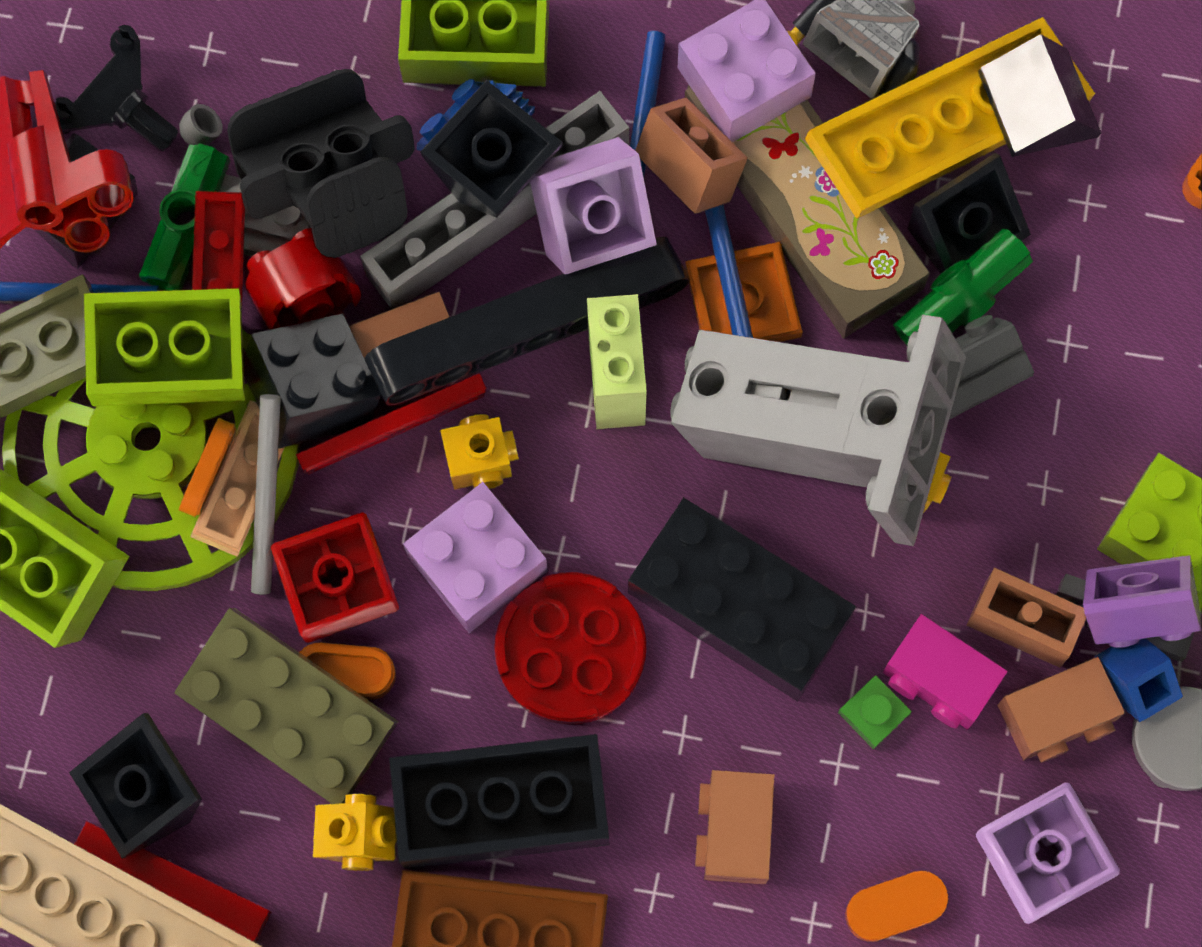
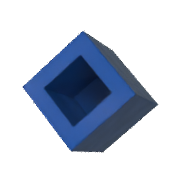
M1146 638L1140 639L1138 643L1128 647H1109L1095 655V658L1099 657L1122 707L1139 722L1144 721L1183 697L1171 659Z

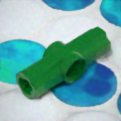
M200 143L198 145L189 144L172 191L160 203L159 213L161 220L139 277L143 282L152 286H159V289L162 291L182 290L193 263L195 217L190 223L185 225L175 224L176 218L184 212L195 213L196 191L219 192L229 168L230 158L214 147Z
M1002 229L967 261L963 260L955 263L934 280L931 285L932 291L893 325L897 335L908 346L911 334L918 332L922 315L942 317L951 333L959 326H966L971 321L982 317L994 305L996 301L994 296L1033 262L1030 251L1008 229Z

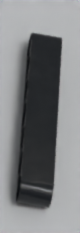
M666 236L656 238V246L566 275L563 273L389 340L372 349L364 359L386 404L396 405L588 330L587 298L638 294L639 309L680 292L690 283V278L669 238Z

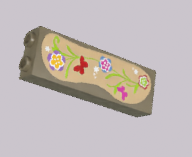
M688 85V89L685 90V97L716 126ZM806 100L733 142L748 157L737 187L774 240L781 243L783 253L844 339L924 290L930 273L883 206L856 219L805 141V137L810 129L823 124L813 107Z

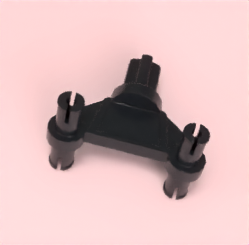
M121 25L118 27L119 30H116L110 38V50L114 56L74 103L66 97L57 98L56 102H54L62 132L65 135L75 130L113 126L114 124L120 129H124L128 125L156 149L164 151L174 142L178 135V130L146 104L148 96L142 92L143 85L141 83L140 40L131 26Z

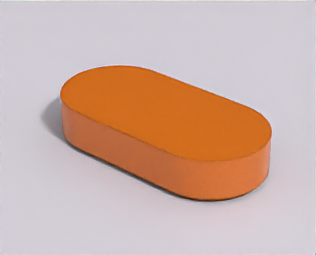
M218 418L186 489L179 511L193 517L200 515L237 429L235 424Z
M318 642L304 647L299 652L367 700H375L385 696L392 689L396 680V669L392 659L386 652L376 647Z
M915 871L857 892L846 907V923L850 931L857 938L868 942H876L898 935L938 919L947 907V889L939 877L927 871Z

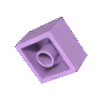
M766 0L750 2L679 43L677 68L718 129L731 142L740 139L812 96L816 73Z
M619 137L553 157L530 181L546 256L565 275L657 245L639 153Z
M484 482L476 486L403 543L410 561L468 633L476 629L524 589L548 572L544 555Z

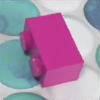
M921 614L882 673L890 678L888 681L889 686L902 696L910 700H914L918 696L933 706L931 710L932 715L942 723L954 729H957L960 724L968 730L1008 671Z

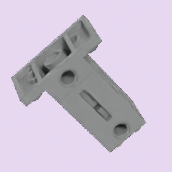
M922 315L918 332H913L909 338L907 346V359L909 362L699 330L695 345L691 346L686 354V374L681 391L675 394L671 403V424L706 459L867 487L866 504L869 512L894 543L914 546L966 356L944 319L929 315Z

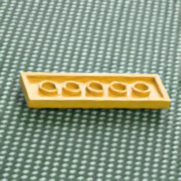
M1043 17L808 131L805 141L856 219L1006 144L978 71L982 66L1040 34L1063 46ZM1073 62L1088 101H1090L1095 92Z

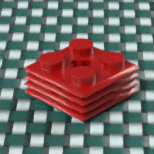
M361 512L271 545V551L298 631L306 643L399 610L397 598L366 513ZM337 567L341 574L348 573V576L342 579V585L337 588H333L330 583L323 584L324 581L329 579L328 570Z

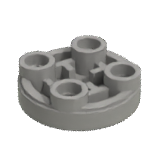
M1183 686L1180 687L1183 695L1181 699L1142 722L1134 718L1132 746L1139 765L1155 785L1178 791H1193L1202 789V690Z

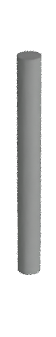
M272 394L260 396L251 592L261 595L271 593L273 554L271 545L274 543L281 402L280 396Z

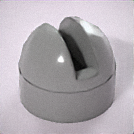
M204 104L194 105L183 115L179 124L180 135L186 143L191 145H198L199 143L204 145L210 144L221 134L223 128L218 114Z

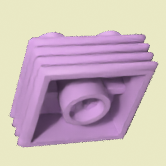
M1067 782L983 826L976 833V838L1026 924L1036 921L1111 880L1120 873L1119 867L1071 784ZM1041 840L1046 847L1054 844L1058 848L1059 853L1053 857L1056 866L1051 867L1049 862H1040L1037 859L1035 853L1040 850L1037 841Z

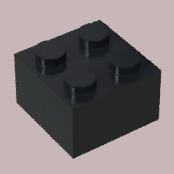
M343 313L251 334L243 357L244 376L259 409L261 395L272 394L281 397L278 449L347 432L370 422L382 395Z

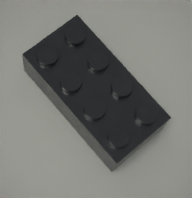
M684 497L628 579V594L797 702L848 625L856 609L854 604Z
M597 734L389 758L399 863L404 869L610 845Z

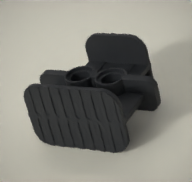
M350 69L335 70L325 76L322 75L297 87L289 88L269 98L246 105L235 112L230 118L227 133L236 172L242 180L240 190L244 207L252 218L262 219L294 206L300 210L311 226L316 248L322 255L333 258L341 257L347 253L350 254L376 241L379 242L399 230L407 218V204L401 170L397 163L410 158L414 153L415 145L412 127L405 117L401 115H396L382 121L368 103L363 80L355 71Z

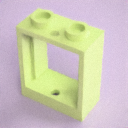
M638 294L587 298L588 337L596 429L644 426L646 422L647 391Z

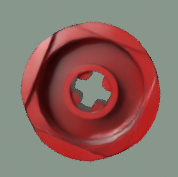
M312 228L298 232L291 241L272 251L264 250L256 253L247 262V268L250 273L245 283L246 291L269 330L342 314L350 302L356 307L361 298V290L342 258L326 257L316 248Z

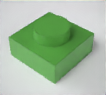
M875 675L839 709L838 714L874 750L912 711Z

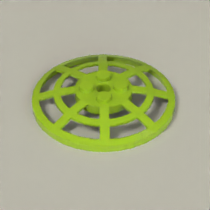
M243 330V347L246 350L251 335ZM85 377L60 389L56 397L48 395L7 415L2 445L3 468L6 473L20 482L15 446L21 412L26 410L45 415L47 419L44 427L43 452L48 474L28 485V488L44 499L57 493L60 500L78 519L99 531L98 535L115 547L119 538L128 541H156L178 535L181 536L193 561L192 563L178 568L154 572L121 571L112 587L136 591H159L184 587L216 575L238 562L253 549L254 520L238 557L220 549L211 554L206 543L191 538L199 516L193 517L179 511L184 497L181 489L190 482L209 439L206 421L233 411L235 425L238 429L249 401L256 402L248 383L244 384L245 401L96 406L94 409L70 401L75 392L86 381ZM62 420L87 428V453L63 466L60 463L58 449L59 429ZM148 427L158 429L161 433V438L155 448L142 451L135 447V437L139 431ZM300 443L284 447L281 454L276 483L275 522L278 520L292 491L299 466L296 454L300 452ZM97 472L105 483L114 489L105 515L103 516L83 503L73 492L70 485ZM162 497L173 519L149 525L124 523L133 498L156 499Z

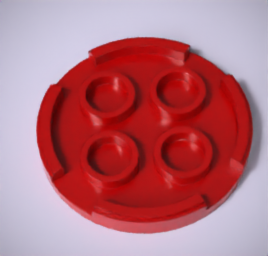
M577 572L557 573L543 577L542 580L530 585L517 595L513 601H510L497 626L494 646L500 678L512 698L522 708L540 719L567 725L592 722L618 709L631 696L641 679L647 648L642 620L631 602L617 590V587L608 581L590 574Z

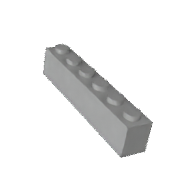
M601 91L546 128L563 142V146L553 157L617 137L629 145V126ZM529 182L497 218L464 205L452 193L362 254L360 258L366 277L391 310L408 304L536 215L531 184Z

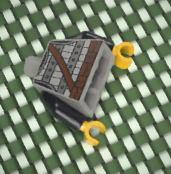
M813 0L792 22L795 27L791 31H787L798 48V44L805 37L802 43L805 47L871 99L875 98L877 94L882 95L915 79L918 75L920 46L914 37L920 24L912 16L915 13L913 0Z

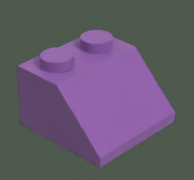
M1191 555L1087 570L1083 607L1096 645L1108 643L1111 647H1128L1138 643L1140 639L1158 636L1163 640L1174 641L1187 638L1192 632L1201 631L1200 607Z

